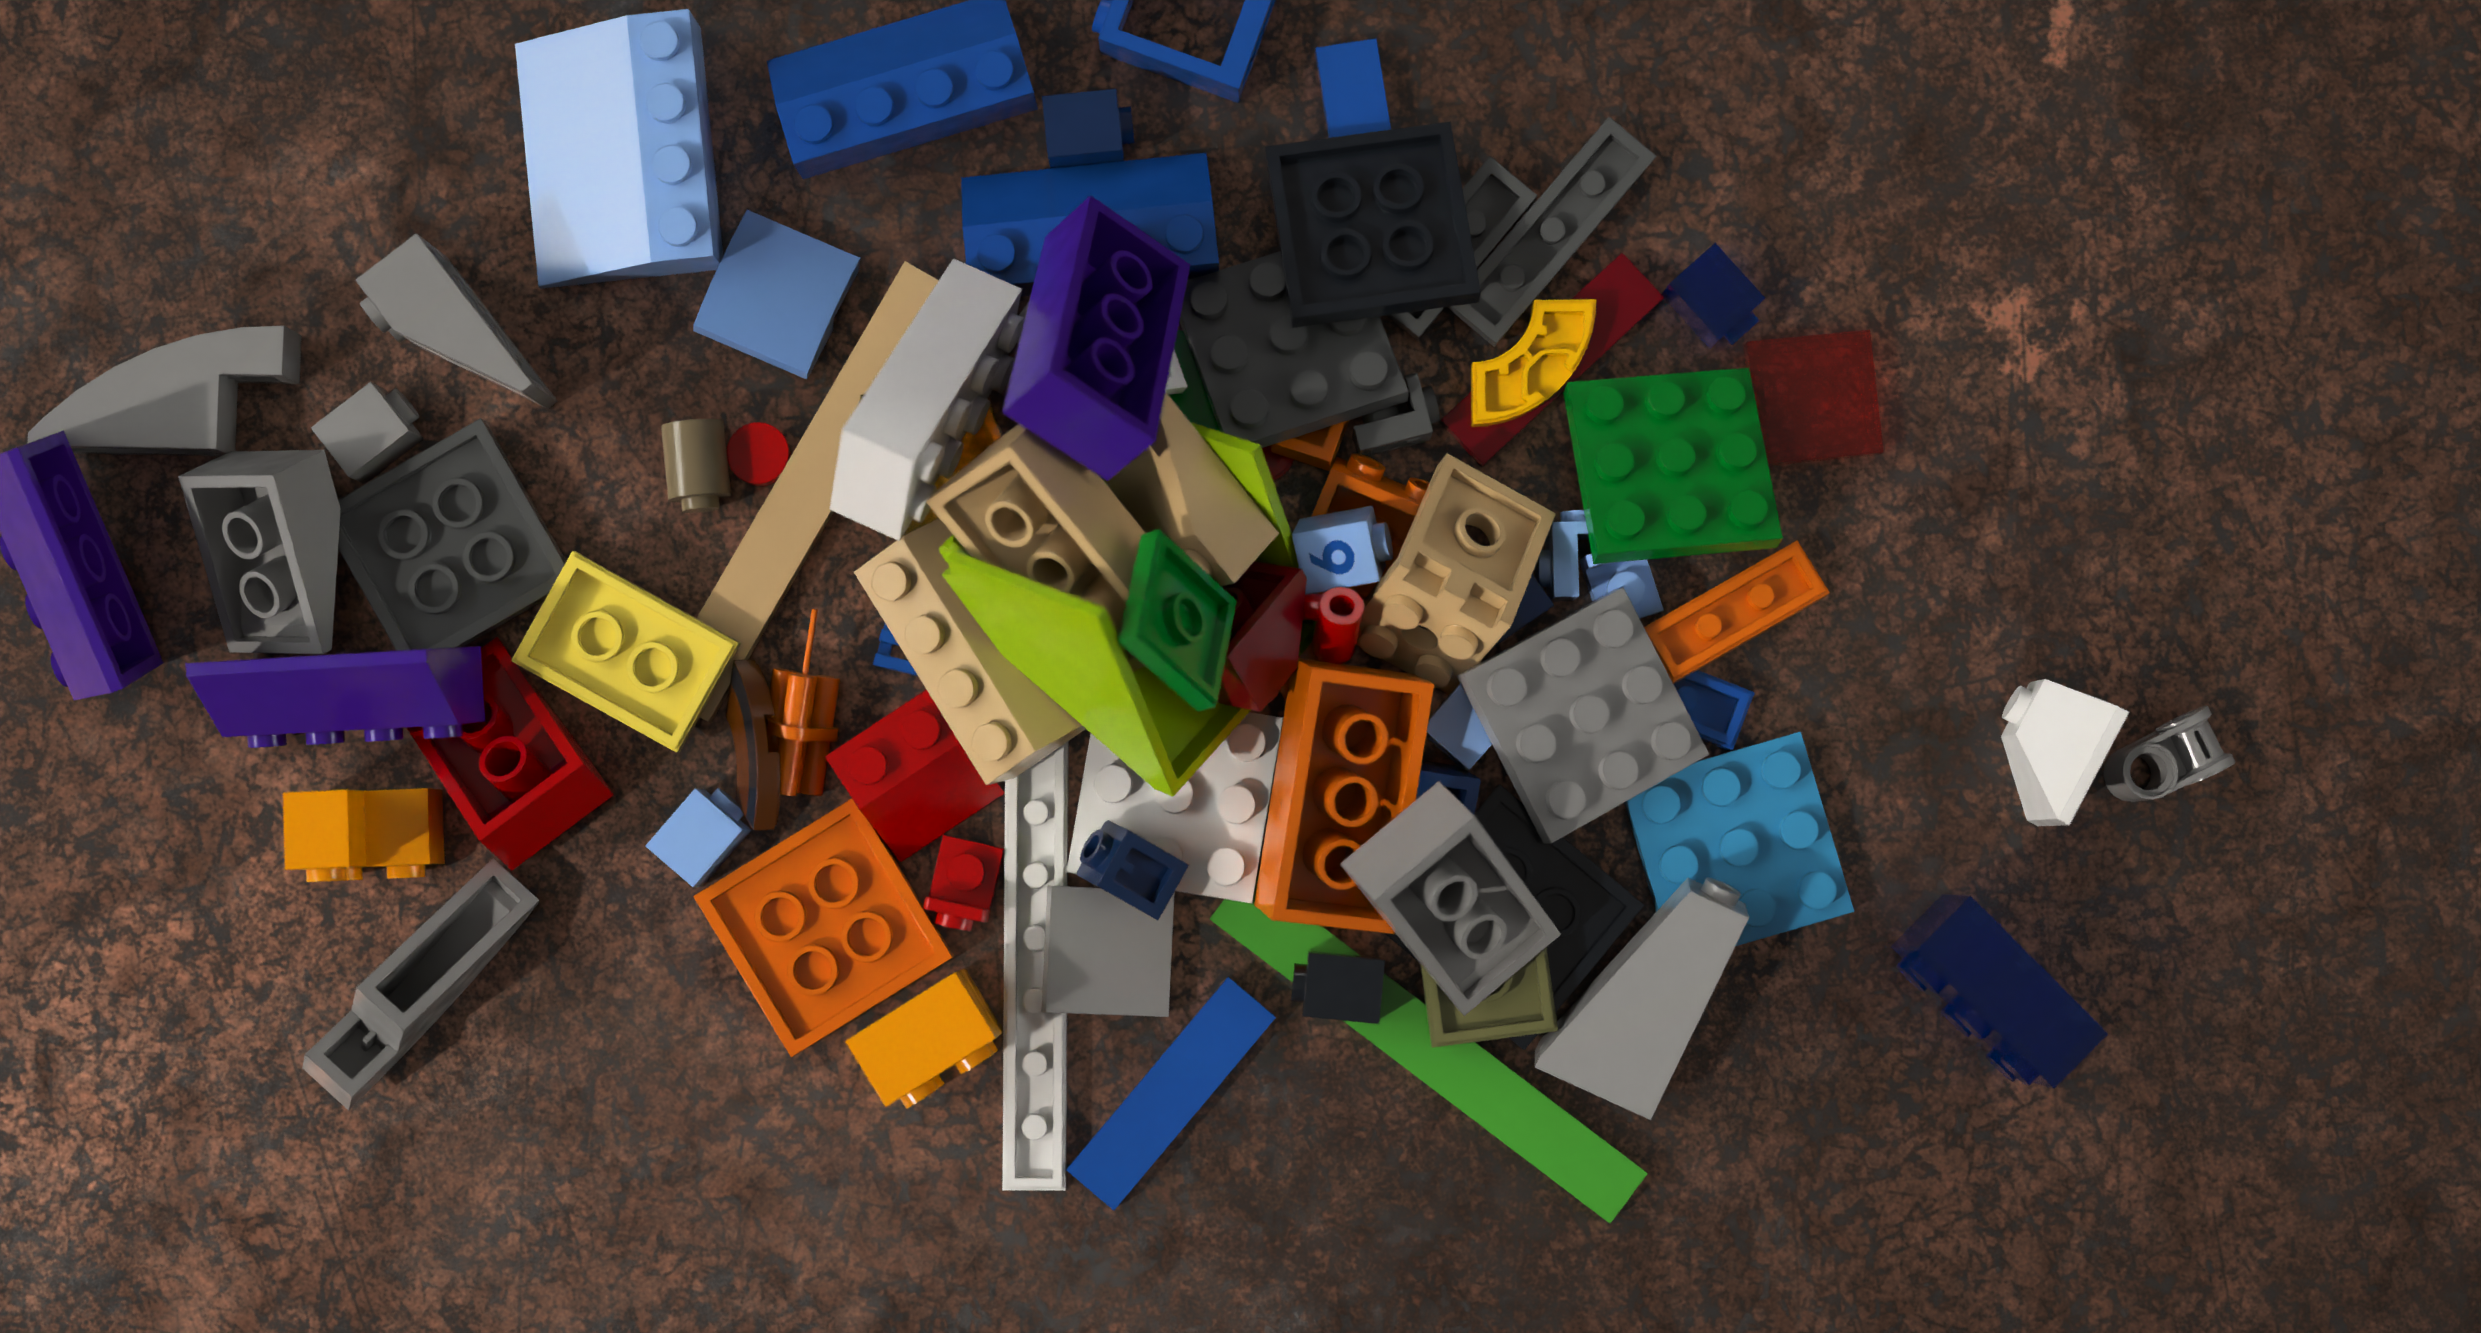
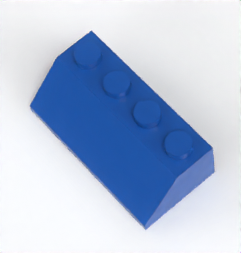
M968 0L767 60L777 112L793 165L803 180L1038 110L1033 87L1006 0Z
M1207 153L961 178L962 228L966 264L1021 288V296H1031L1045 236L1090 195L1191 264L1188 279L1219 271Z

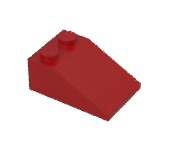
M496 637L481 648L485 722L462 724L463 736L424 739L423 726L406 728L478 840L510 870H514L614 794L584 750L522 667L511 661L513 655L504 643Z

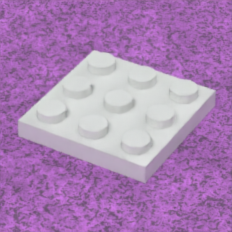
M1249 712L1174 797L1154 789L1090 733L1066 872L1077 874L1081 865L1080 855L1085 842L1093 832L1101 830L1103 824L1109 820L1130 830L1189 865L1175 891L1252 904L1283 718Z

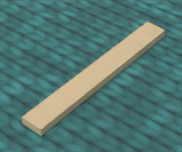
M906 261L900 268L788 460L784 470L697 616V619L741 643L700 715L702 719L712 723L729 693L733 660L749 659L834 511L830 510L843 427L939 281Z

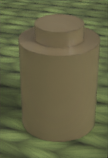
M690 419L663 424L661 426L668 501L681 503L683 513H700L720 509L719 499L731 496L724 421L721 419Z

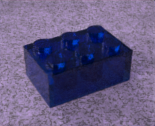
M1942 894L1891 946L1902 958L1896 965L1898 970L1920 991L1925 992L1929 989L1934 994L1939 995L1947 1003L1941 1010L1942 1014L1965 1036L1969 1037L1973 1033L1980 1040H1984L1992 1048L1985 1055L1986 1058L2000 1073L2012 1082L2019 1079L2026 1086L2036 1083L2055 1089L2108 1035L1972 896Z

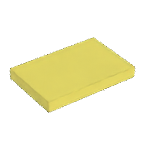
M572 551L511 661L678 753L684 746L741 643L580 553Z

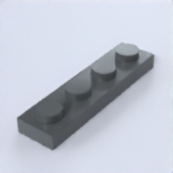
M1608 117L1477 270L1481 291L1480 302L1447 308L1495 347L1652 164L1656 155L1611 117Z

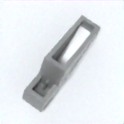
M284 325L239 327L199 334L156 347L114 366L76 390L44 416L28 432L27 443L64 430L73 453L222 456L230 451H235L238 383L300 384L302 335Z
M493 858L356 987L351 1011L305 1054L302 1068L349 1111L402 1058L471 984L538 905L539 899Z

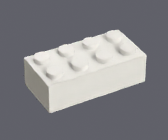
M953 258L842 429L830 504L831 511L900 541L913 519L919 522L925 519L931 508L926 503V500L937 491V487L934 486L940 475L946 478L952 475L964 448V443L961 440L966 432L973 435L977 434L990 406V400H987L992 390L1001 393L1012 375L1015 358L1008 356V353L1016 345L1025 321L1023 317L1017 315L1022 292L1021 288Z

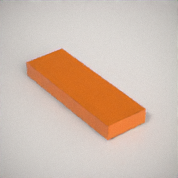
M1796 540L1644 628L1672 683L1675 684L1822 600L1830 592L1800 543Z

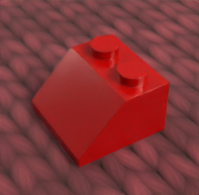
M927 689L825 756L859 810L900 862L905 861L1005 794L999 783L990 785L984 783Z

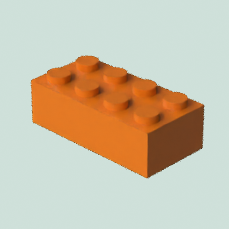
M1298 658V668L1293 672L1289 680L1254 906L1271 920L1394 934L1393 929L1374 908L1340 863L1416 801L1434 683L1411 673Z

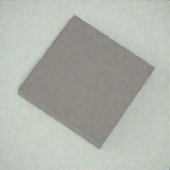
M1047 886L1041 1012L1169 1017L1175 891L1159 920H1156L1101 888Z

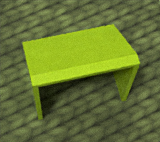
M1190 422L1279 532L1276 538L1255 561L1299 568L1292 533L1261 446ZM1101 477V479H1102V480L1105 482V484L1108 486L1107 481H1106L1104 478ZM953 534L940 546L939 551L949 565V568L942 576L998 651L1154 789L1174 797L1251 711L1217 703L1216 707L1198 712L1146 665L1132 672L1122 645L1118 642L1119 638L1106 608L975 559ZM1302 620L1299 656L1312 643L1316 624L1313 620Z

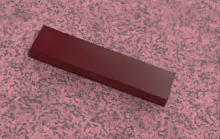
M1623 253L1616 257L1571 299H1596V316L1588 347L1581 362L1567 382H1575L1664 299V296ZM1567 382L1549 400L1533 411L1519 418L1490 426L1472 427L1470 392L1440 420V423L1472 458L1483 467L1564 392Z

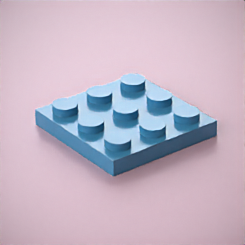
M1801 732L1699 760L1624 802L1656 912L1687 878L1703 884L1706 877L1719 880L1741 893L1738 901L1746 904L1749 919L1736 946L1854 912Z

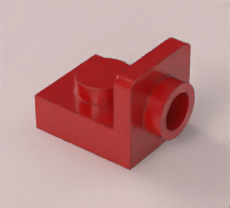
M948 835L942 836L929 896L925 897L923 909L937 912L935 924L971 932L974 921L989 922L1003 862L1004 848Z

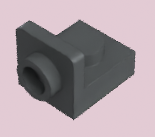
M1417 373L1405 375L1404 381L1409 391L1407 402L1409 412L1400 414L1398 406H1392L1362 416L1364 424L1354 426L1352 433L1356 453L1370 457L1430 441L1433 434L1431 424L1440 422L1439 408L1432 386L1421 388Z

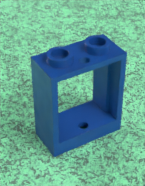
M1101 0L1094 17L1092 31L1100 34L1098 42L1100 54L1239 103L1276 0L1244 1L1221 66L1122 31L1133 0Z

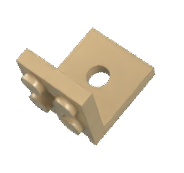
M1447 453L1435 469L1397 559L1363 601L1364 612L1356 645L1360 646L1370 656L1384 659L1407 673L1415 674L1434 683V688L1450 695L1460 684L1457 675L1477 665L1511 627L1556 513ZM1465 525H1472L1481 529L1488 537L1490 546H1483L1474 542L1468 536ZM1418 625L1423 626V627H1426V628H1428L1429 630L1423 629V628L1419 627Z

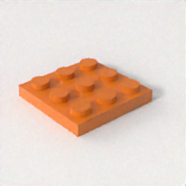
M852 798L693 896L791 1057L799 1054L954 957L926 909H923V904L885 842L862 814Z

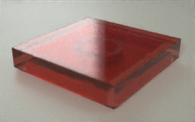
M1870 330L1749 341L1744 344L1746 368L1750 370L1768 466L1873 456L1884 452Z

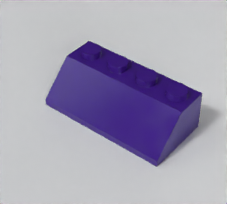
M64 430L0 453V550L9 567L18 571L27 592L25 605L28 615L34 625L39 629H43L52 649L51 666L58 681L63 686L69 688L73 700H79L123 689L163 664L164 662Z
M481 646L186 663V676L221 736H247L248 748L286 746V734L305 733L306 745L345 742L344 731L364 730L365 742L404 739L403 727L422 726L424 739L463 736L462 724L485 722Z

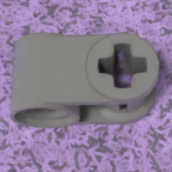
M2203 706L2162 724L2155 729V732L2116 750L2109 756L2104 765L2103 777L2106 787L2112 795L2122 801L2138 802L2164 797L2184 786L2209 778L2229 768L2236 761L2231 753L2223 752L2208 722V718L2212 713L2208 706ZM2136 757L2144 759L2151 771L2150 781L2144 789L2136 786L2131 778V764Z

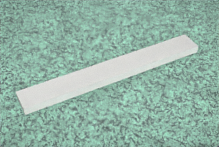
M1069 741L1016 778L1005 781L1002 1190H1066L1067 1013L1041 1012L1047 886H1068V873L1066 871L1068 865Z

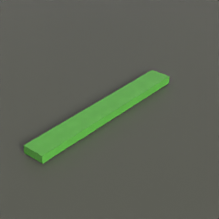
M1258 877L1256 879L1252 904L1224 899L1209 918L1292 983L1294 964H1307L1308 951L1361 956L1323 926L1274 921L1254 906ZM1385 973L1383 977L1379 1024L1344 1021L1611 1224L1648 1173L1476 1042L1432 1048L1426 1005Z

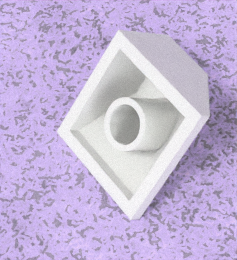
M2047 679L2029 682L2027 688L2020 685L2014 691L2002 714V718L2007 720L2008 724L2001 738L2027 821L2036 826L2070 825L2129 713L2128 711Z

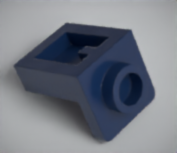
M1107 820L1101 830L1093 832L1085 842L1080 855L1081 865L1077 875L1152 918L1159 920L1189 865L1130 830Z

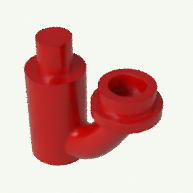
M1334 587L1327 590L1323 595H1305L1303 620H1313L1316 622L1312 639V650L1318 661L1343 664L1350 660L1355 652L1364 612V602L1361 596L1350 588Z

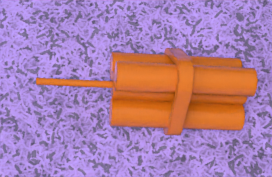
M812 609L802 673L781 668H773L769 691L775 716L768 718L767 742L769 752L780 753V795L796 796L799 793L815 796L823 795L828 763L825 756L829 754L830 743L836 742L838 738L839 728L833 727L840 678L808 674L818 613L817 609Z

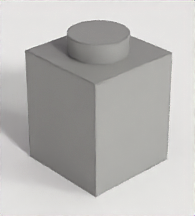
M369 382L311 427L348 477L364 484L424 439L412 424L420 416L408 399L397 388L388 393L387 390L373 382Z

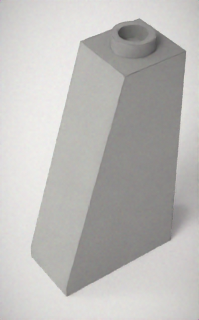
M1706 877L1703 884L1687 878L1557 1020L1558 1031L1547 1032L1540 1039L1535 1049V1068L1651 1120L1749 919L1746 904L1738 901L1741 893L1728 884L1710 877Z

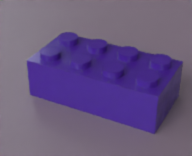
M1090 195L1045 236L1003 413L1108 481L1156 442L1191 264Z

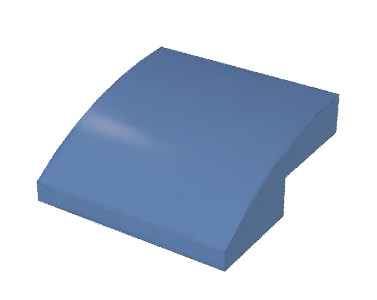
M746 210L710 283L694 322L693 331L804 379H808L833 331L834 317L859 272L860 257Z

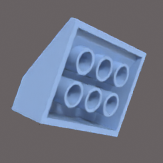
M689 9L626 15L516 43L515 49L538 287L542 289L717 270L723 257L702 35L701 27Z

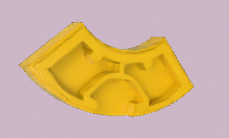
M1596 299L1534 300L1529 325L1517 344L1496 358L1472 362V427L1490 426L1519 418L1545 403L1560 390L1581 362L1588 347L1596 316Z

